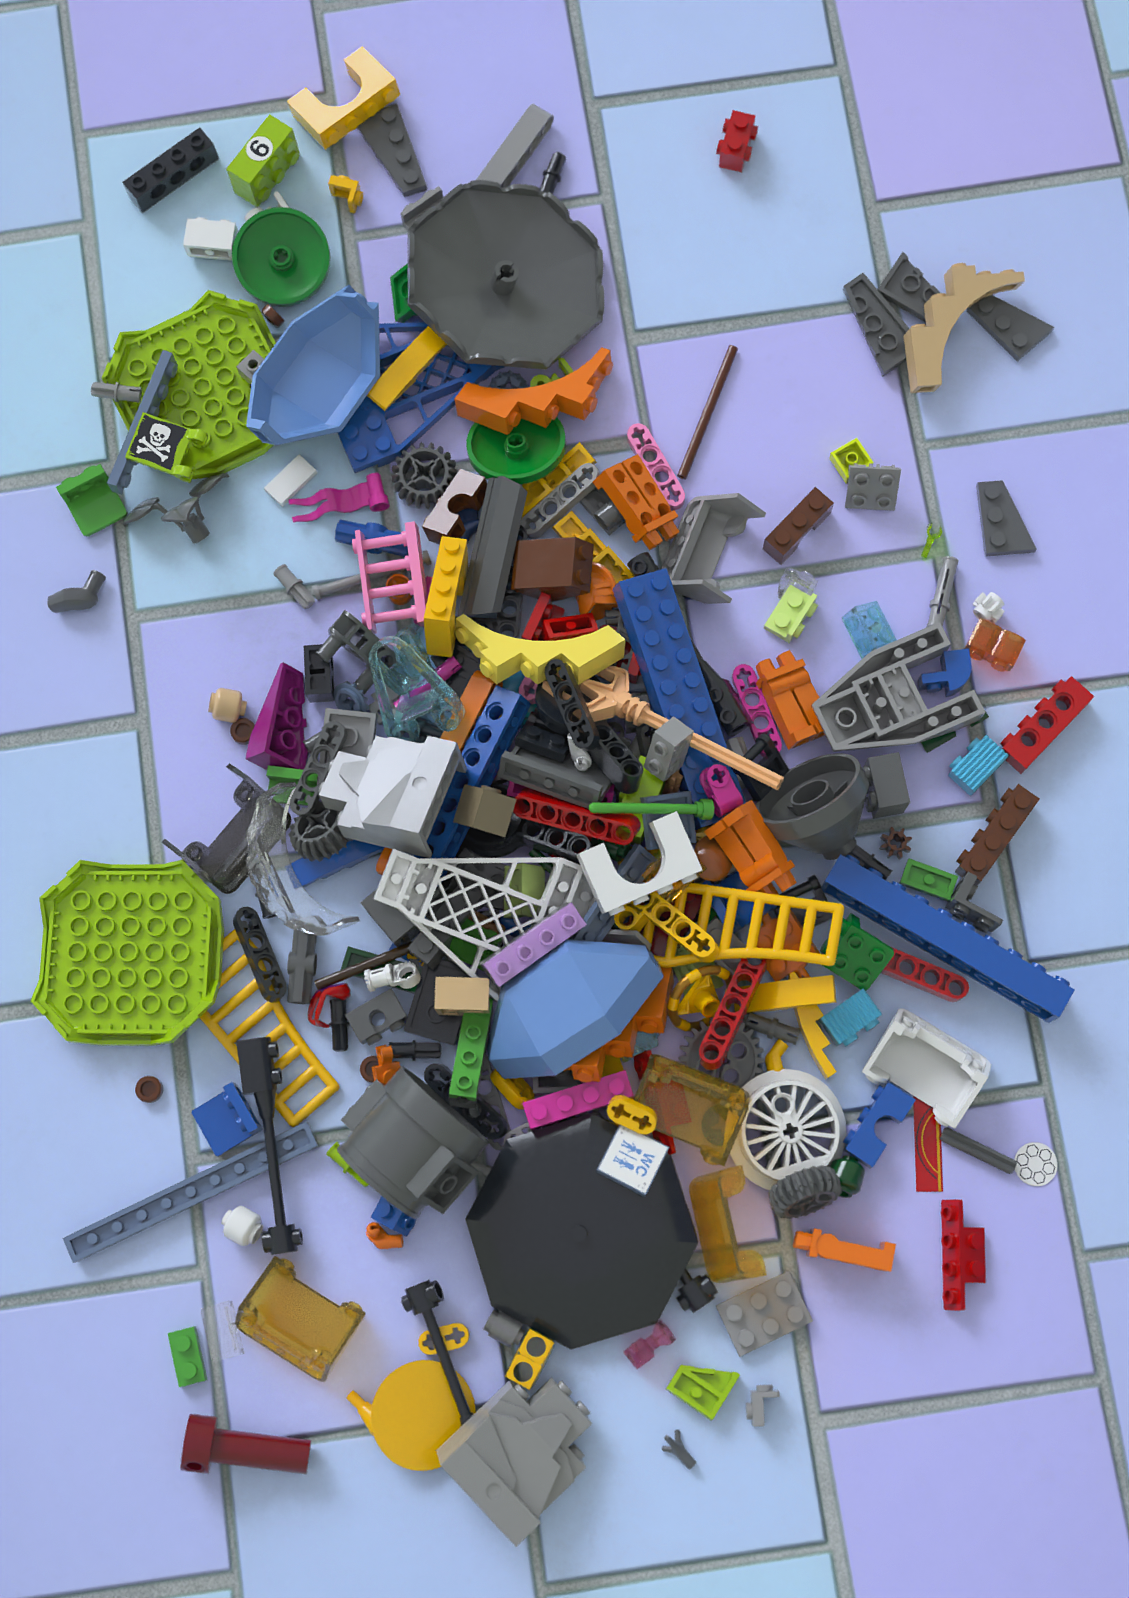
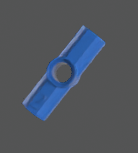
M340 519L335 530V541L352 545V539H356V530H360L364 534L365 540L402 533L388 530L387 527L378 523L368 522L364 525ZM404 544L366 550L372 554L385 552L403 557L409 555L408 546H404Z

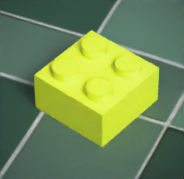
M858 438L831 452L829 457L845 483L849 480V465L857 463L858 465L869 467V464H872L873 467L874 464Z

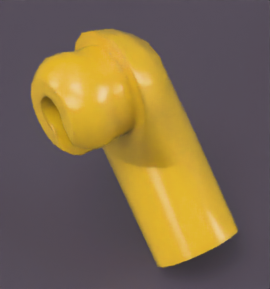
M780 1039L775 1042L765 1056L767 1072L772 1070L779 1072L785 1069L782 1065L781 1056L789 1046Z

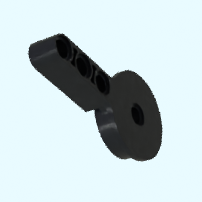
M594 677L589 678L590 680L600 682ZM543 682L538 684L535 693V703L538 708L539 717L549 729L567 736L569 731L556 700L542 688ZM567 687L564 692L572 695L571 687ZM582 693L586 703H590L591 701H593L584 693ZM572 714V721L574 723L578 722L580 719ZM607 719L594 722L599 732L600 741L594 750L587 752L620 792L624 794L637 792L643 774L642 764L608 725ZM584 732L586 738L583 740V742L587 743L588 736H590V734Z
M498 783L491 784V788L501 790L502 795L508 796V786ZM522 799L526 805L530 806L527 800ZM512 813L505 837L470 827L463 840V843L472 852L481 857H503L520 847L528 846L579 865L580 863L576 856L578 851L585 847L586 850L593 848L589 839L582 834L523 819ZM537 831H541L539 835L533 837ZM564 839L561 844L555 845L557 841Z

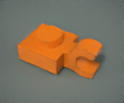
M385 1044L376 1047L379 1065L372 1067L374 1081L377 1079L384 1085L400 1068L399 1061L392 1062V1047Z

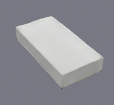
M298 455L264 487V490L283 507L289 499L297 494L317 474V471L301 455Z

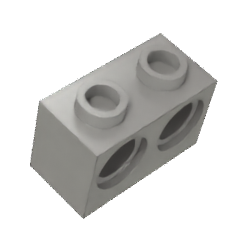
M673 716L654 732L644 768L663 782L683 766L694 731Z

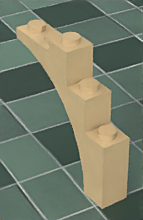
M957 263L950 267L944 274L946 294H934L924 304L926 324L913 325L904 335L911 393L935 392L942 385L941 364L944 347L950 331L960 315L983 298L999 292L1018 289L1025 282L1024 272H1015L1013 269H1008L995 274H991V271H982L976 274L975 265L966 266V263Z

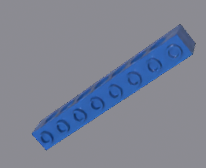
M496 685L493 692L489 695L487 704L481 716L478 717L470 738L464 745L462 757L467 767L466 773L455 771L426 841L431 853L433 852L431 858H455L470 828L453 822L464 784L468 783L467 785L481 788V785L491 786L499 770L501 756L505 751L509 750L531 706V703L521 694ZM413 855V857H416V858H419V859H431V858H426V857H422V856H418V855ZM443 869L440 878L446 876L448 871Z

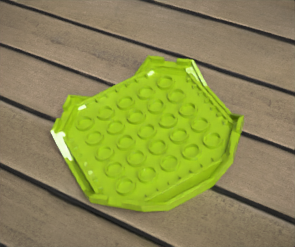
M208 290L189 310L147 330L119 332L113 347L114 354L110 363H107L101 378L103 383L115 384L119 382L120 385L142 387L143 398L163 350L171 352L178 364L176 375L173 378L171 377L169 381L168 394L164 400H161L159 405L158 418L207 433L206 437L208 439L205 447L198 446L190 441L181 465L193 469L192 473L194 475L192 479L207 478L227 473L264 455L273 446L272 444L263 443L246 427L251 385L239 375L236 368L253 350L265 359L276 344L257 304L242 299L239 301L227 298L224 294ZM112 399L129 431L140 403L123 400L115 402Z
M79 860L66 872L67 876L56 886L53 884L39 897L43 922V938L39 981L31 1002L53 1024L60 1035L71 1043L101 1046H154L173 1043L215 1004L221 983L224 942L221 899L183 860L166 864H105Z

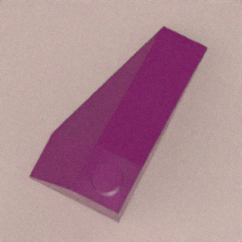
M284 662L279 665L253 728L245 759L266 770L268 765L304 770L308 751L303 744L305 740L304 728L307 727L302 711V704L305 703L303 673Z

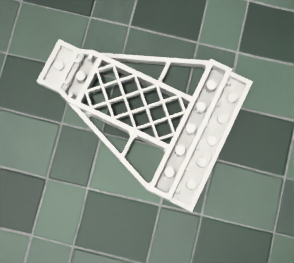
M392 849L373 898L397 908L471 978H479L475 972L483 952L487 949L493 952L500 949L489 944V942L502 938L504 945L507 944L508 941L505 935L516 930L521 934L524 932L523 927L529 924L531 926L565 902L572 903L583 919L596 900L581 865L561 857L419 859L396 849ZM551 862L553 864V869L541 899L538 900L510 889L509 883L517 863ZM459 863H510L505 880L501 885L456 868V865ZM443 869L451 872L450 874L440 878ZM454 876L460 890L446 895L441 881ZM459 876L476 883L464 888ZM438 885L443 898L431 902ZM479 885L484 900L471 905L466 891ZM483 885L500 891V893L488 897ZM462 893L467 907L454 913L448 899ZM503 895L509 909L496 914L490 901ZM508 895L525 902L513 907ZM445 901L450 915L437 920L431 906ZM486 903L492 917L479 922L473 908ZM528 905L533 919L520 924L515 910ZM533 905L538 906L536 912H535V910H534ZM427 910L429 911V914H430V916H431L433 922H432V921H429V920H427V919H424V918H425V915H426V913H427ZM470 911L475 924L461 930L456 916ZM511 912L516 926L503 932L498 918ZM452 918L457 931L442 926L440 923ZM494 920L499 934L486 940L481 925ZM477 928L482 941L464 933ZM432 929L442 931L477 946V952L470 969L431 933ZM489 987V995L498 1002L499 996Z

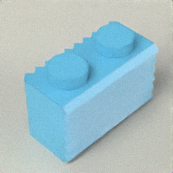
M987 735L981 740L976 737L966 748L970 752L964 758L959 755L949 766L952 770L948 776L970 796L977 791L1009 756Z
M863 988L818 1021L836 1046L843 1043L846 1047L858 1038L856 1035L858 1031L863 1028L869 1031L880 1022L877 1018L882 1013Z

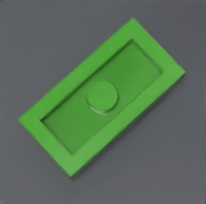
M908 858L899 884L949 902L958 876Z
M196 1326L167 1333L178 1386L183 1387L207 1380Z

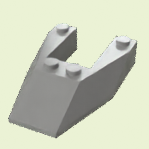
M940 622L871 651L811 705L833 752L917 744L959 730L979 721L983 717L985 710L975 690L927 709L908 669L941 656L944 651L949 649L951 643Z

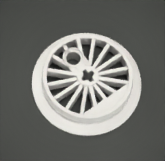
M782 1069L779 1072L772 1070L748 1081L732 1100L725 1123L726 1143L730 1156L741 1173L754 1184L771 1190V1187L777 1184L778 1180L784 1179L786 1175H791L795 1171L798 1172L812 1166L818 1167L822 1165L830 1167L833 1160L841 1158L845 1147L843 1140L846 1137V1121L838 1099L822 1081L798 1070ZM790 1085L789 1094L781 1093L780 1086ZM798 1086L806 1089V1092L797 1109H795ZM773 1089L774 1094L770 1095L767 1099L764 1093ZM814 1094L820 1101L801 1116L810 1097ZM779 1097L783 1098L786 1102V1108L781 1113L775 1108V1101ZM758 1098L766 1106L769 1116L752 1107ZM823 1106L826 1108L829 1116L804 1123ZM749 1112L770 1123L772 1126L746 1123ZM831 1122V1133L805 1130L806 1128ZM787 1126L793 1128L789 1135L783 1134V1130L787 1129ZM746 1129L771 1131L769 1134L746 1140ZM804 1136L831 1139L828 1150ZM773 1138L770 1143L754 1156L751 1154L748 1145ZM803 1143L821 1152L823 1155L813 1157ZM777 1145L764 1169L757 1161ZM798 1148L806 1157V1160L801 1161ZM783 1150L782 1167L773 1169ZM790 1151L792 1152V1156L794 1159L793 1164H789Z

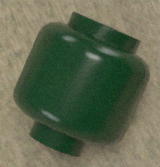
M844 1155L842 1158L833 1160L830 1167L834 1169L841 1182L842 1193L839 1196L850 1198L853 1194L860 1192L865 1170L858 1163V1159Z

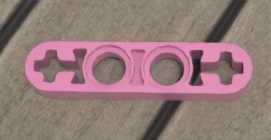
M640 423L633 424L627 431L628 444L634 454L640 456L667 500L671 510L680 509L685 501V492L648 428ZM634 432H637L638 434H643V447H641V442L639 441V439L634 438ZM653 451L656 453L657 458L653 462H647L643 458L644 453ZM661 471L666 472L669 476V479L663 483L655 479V475ZM671 486L674 496L679 495L678 502H675L673 499L669 500L670 493L667 489Z

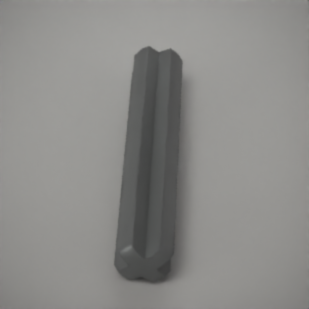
M944 1128L941 1133L940 1140L993 1167L1008 1174H1012L1016 1168V1160L950 1128Z

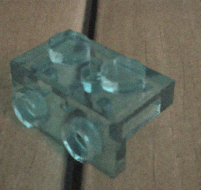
M877 601L855 606L842 617V621L861 659L871 651L896 641Z

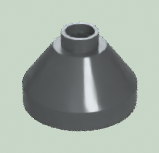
M843 753L823 755L791 768L785 774L778 790L772 788L762 800L757 801L756 807L764 819L763 822L777 840L822 854L827 860L838 859L840 854L843 856L847 855L856 846L854 836L858 830L869 781L859 761L854 756Z

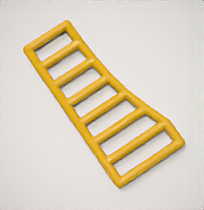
M682 881L672 883L674 888L672 891H677L674 907L683 914L687 893L702 895L697 925L705 932L707 931L713 896L728 898L719 945V955L716 960L739 958L778 959L833 966L836 962L844 915V906L840 903L691 882L683 884ZM739 900L754 902L746 948H730ZM765 904L780 906L773 948H757ZM791 907L806 909L799 951L783 949ZM817 911L833 913L826 954L810 952ZM649 920L644 926L642 936L652 944L655 924ZM668 936L665 956L653 955L660 964V967L664 968L702 962L692 954L675 956L678 943L670 936ZM698 939L697 944L703 950L704 945Z
M235 929L224 937L223 952L237 940L240 942ZM249 938L248 941L250 946H252L253 948H258ZM245 954L222 972L219 989L249 964ZM263 960L259 961L258 967L262 971L267 972ZM254 978L215 1013L211 1015L206 1011L200 1019L239 1064L235 1042L272 1010L274 1011L280 1024L265 1037H271V1042H276L287 1033L295 1045L274 1063V1067L280 1068L282 1071L300 1054L310 1065L308 1069L279 1094L276 1093L275 1096L276 1110L291 1127H296L335 1094L340 1086L305 1043L280 1001L275 1003L267 1001L228 1035L218 1023L259 989ZM271 985L270 988H269V990H270V991H275V989H274L273 986ZM318 1075L327 1087L294 1114L284 1102L314 1076Z

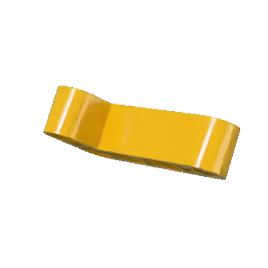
M655 891L647 894L651 896V901L647 905H634L633 901L623 905L624 911L614 916L615 924L623 931L634 930L640 932L650 920L704 963L713 962L719 955V947L715 940ZM663 912H671V916L667 921L659 920ZM634 916V921L631 925L623 926V921L626 917ZM683 928H691V932L687 937H679L680 931ZM698 939L704 946H709L710 950H701L697 944Z

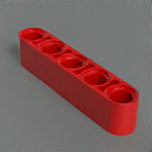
M528 787L523 788L514 798L516 803L513 813L520 818L619 845L629 844L641 828L639 818L633 814L591 813L587 808ZM522 799L527 800L530 806L526 805ZM547 806H551L555 812H551ZM572 812L576 813L580 819L575 818ZM597 819L602 820L605 826L600 825ZM622 826L627 827L630 832L624 831Z
M741 958L699 1049L700 1063L705 1069L716 1070L723 1064L766 971L767 959H761V964L754 966L748 962L751 958ZM742 980H746L751 983V986L747 989H742L737 984ZM735 1003L740 1006V1010L730 1012L726 1007L729 1004ZM719 1027H726L730 1032L726 1036H719L715 1031ZM713 1050L719 1056L714 1060H709L705 1058L704 1054L707 1051Z
M893 948L894 956L881 972L950 1002L961 1000L969 991V984L962 976ZM901 962H907L911 965V974L906 975L900 971L899 966ZM931 972L936 976L937 981L935 985L926 983L924 979L925 973ZM950 983L959 984L961 987L960 995H954L950 992Z

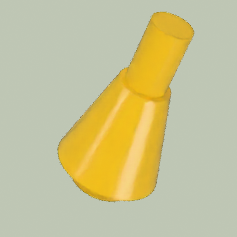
M353 1390L346 1399L358 1410L360 1417L373 1436L371 1427L372 1404L367 1401L365 1402Z

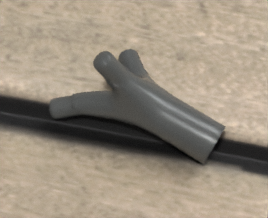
M675 1430V1441L669 1435L664 1437L670 1446H662V1451L676 1455L688 1469H691L696 1464V1461L683 1446L680 1430Z

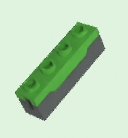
M489 999L490 1013L463 1014L449 1090L450 1106L476 1109L493 1016V999Z

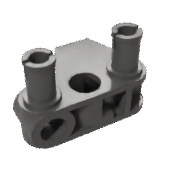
M346 610L342 612L340 617L328 629V635L330 636L318 651L315 652L320 658L329 663L330 659L342 646L366 664V669L354 683H356L359 690H363L362 694L364 695L378 677L385 678L388 674L393 673L397 669L400 657ZM385 656V662L382 665L379 662L381 657Z

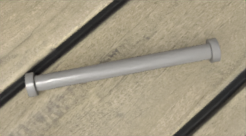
M422 551L423 564L431 565L428 551ZM406 569L369 574L370 581ZM357 574L319 587L318 585L312 586L316 599L320 600L322 599L321 596L361 584V576Z

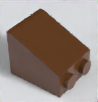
M577 537L516 541L511 590L539 599L541 592L551 595V602L590 593L594 544Z

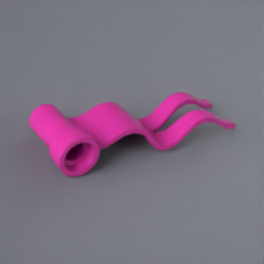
M380 473L368 474L366 476L367 482L357 484L348 489L324 488L308 498L289 499V505L311 506L322 500H327L309 514L292 517L293 522L314 521L327 512L350 513L365 506H370V510L373 512L388 509L390 507L389 499L384 493Z

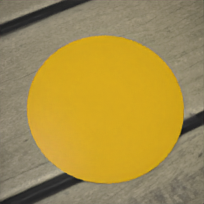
M419 1360L404 1364L384 1379L375 1394L371 1408V1427L374 1438L381 1451L392 1462L403 1468L427 1471L442 1467L436 1450L461 1427L460 1414L440 1362ZM456 1372L470 1412L474 1415L476 1409L472 1392L464 1378Z

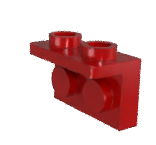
M541 592L521 639L542 641L543 620L563 617L565 609L552 604L551 595Z

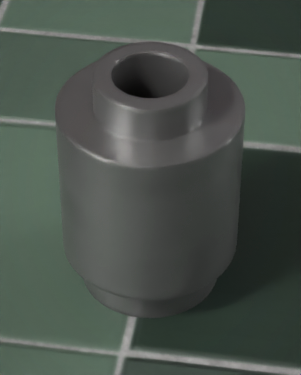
M495 1310L492 1311L483 1330L489 1332L488 1336L510 1348L513 1343L518 1346L525 1333V1330L521 1329L523 1323L502 1311L498 1313Z

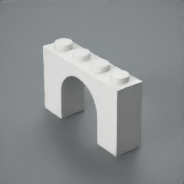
M677 811L649 823L660 848L662 860L658 873L647 883L636 884L623 879L615 870L604 843L576 855L602 914L609 912L610 916L625 910L624 904L633 901L634 905L649 900L647 895L657 890L660 895L674 889L672 886L674 882L682 880V883L685 884L698 878L696 873L702 871V867Z

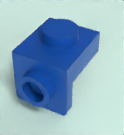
M382 1196L370 1217L404 1236L409 1235L416 1223V1219L400 1211Z

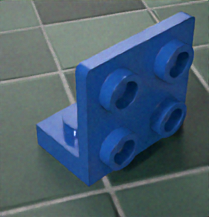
M738 871L718 884L713 881L702 883L741 890L749 888L740 879ZM713 896L712 906L722 924H724L728 898ZM739 900L733 928L734 934L750 924L754 902ZM765 904L763 915L776 908L777 905Z
M234 1082L223 1087L224 1092L191 1112L215 1156L224 1154L263 1130L238 1084Z

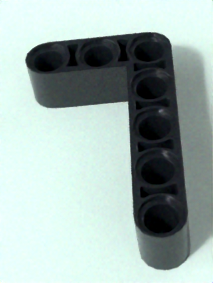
M520 525L518 535L523 537L522 540H528L525 527ZM513 566L510 568L507 584L512 583ZM506 588L501 612H497V619L469 618L477 624L499 634L510 630L514 633L512 637L519 639L524 594ZM509 606L516 608L513 614L508 615L503 612ZM456 638V644L466 646L465 644L460 643Z

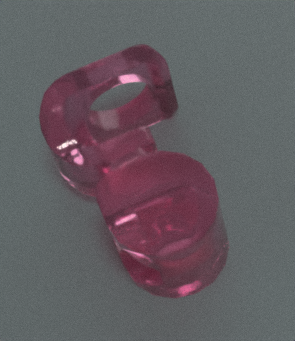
M660 1319L655 1324L651 1335L646 1339L640 1337L626 1348L623 1353L637 1370L655 1356V1349L662 1345L672 1344L676 1337L663 1320Z

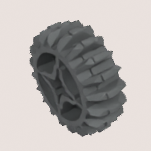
M421 442L420 448L415 449V446L411 444V452L403 450V458L396 457L397 465L392 466L394 474L391 476V480L395 483L393 485L394 490L399 492L398 495L401 500L406 498L408 505L415 501V506L418 509L422 503H425L426 509H429L432 502L436 506L437 500L444 494L450 485V481L458 473V470L455 469V460H450L451 454L449 452L443 453V447L439 446L435 450L434 444L431 442L428 448H425L424 443ZM425 460H428V461H429L428 463H422V462H420V461H425ZM412 467L414 475L411 477V481L406 483V473ZM443 468L445 475L442 482L438 485L435 477L439 474V470ZM424 488L429 489V491H419V490L424 489Z
M318 801L312 814L305 817H295V823L290 826L291 832L288 834L295 851L311 862L315 859L321 862L324 857L330 859L332 854L336 853L339 855L340 849L347 848L346 843L353 841V839L343 837L337 825L340 811L325 808L323 803Z
M820 1165L818 1167L812 1166L808 1169L804 1168L801 1171H795L791 1175H786L784 1179L778 1180L777 1184L771 1187V1190L768 1192L772 1210L775 1211L776 1216L780 1218L791 1219L793 1217L807 1216L810 1213L824 1209L825 1206L831 1205L833 1201L837 1200L842 1193L841 1182L834 1169H831L829 1166Z

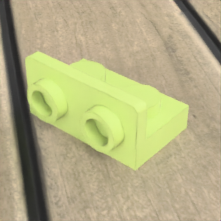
M790 584L765 623L764 629L788 643L791 642L793 637L798 639L805 628V625L802 623L806 616L811 618L818 607V604L815 603L817 595L813 593L810 596Z

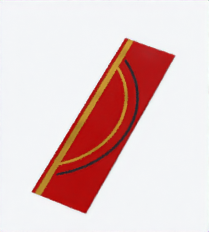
M913 1096L916 1099L913 1104L916 1192H943L941 1124L935 1120L933 1107Z

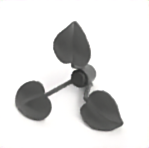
M222 473L202 480L189 492V495L193 496L192 498L185 500L179 506L169 511L158 503L160 501L158 497L148 499L137 505L123 521V525L126 527L127 523L137 521L151 510L158 509L164 514L161 517L163 522H174L180 527L182 532L185 531L193 543H198L210 534L202 521L205 518L201 513L199 497L211 490L222 478L229 477L228 473ZM194 507L196 509L197 516L194 513H191Z

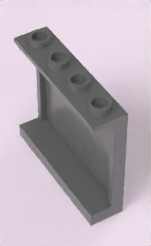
M537 707L534 710V712L538 713ZM619 736L630 750L631 740ZM515 746L511 753L505 751L501 756L498 777L589 809V805L593 802L601 803L613 784L593 759L591 766L586 771H579L575 767V762L572 760L570 752L563 762Z

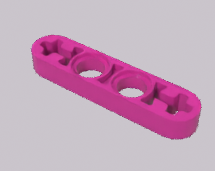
M738 665L732 674V683L736 694L753 722L757 717H764L768 721V726L765 729H758L754 724L749 726L754 741L760 734H767L771 731L772 734L768 736L776 744V748L780 753L782 747L781 739L762 689H758L756 685L758 679L755 671L749 665ZM741 671H743L745 675H750L747 679V684L750 688H747L743 692L741 691V689L745 688L744 681L742 679H737ZM748 694L758 696L759 703L756 706H749L745 702V697ZM764 751L760 753L762 757L766 755Z

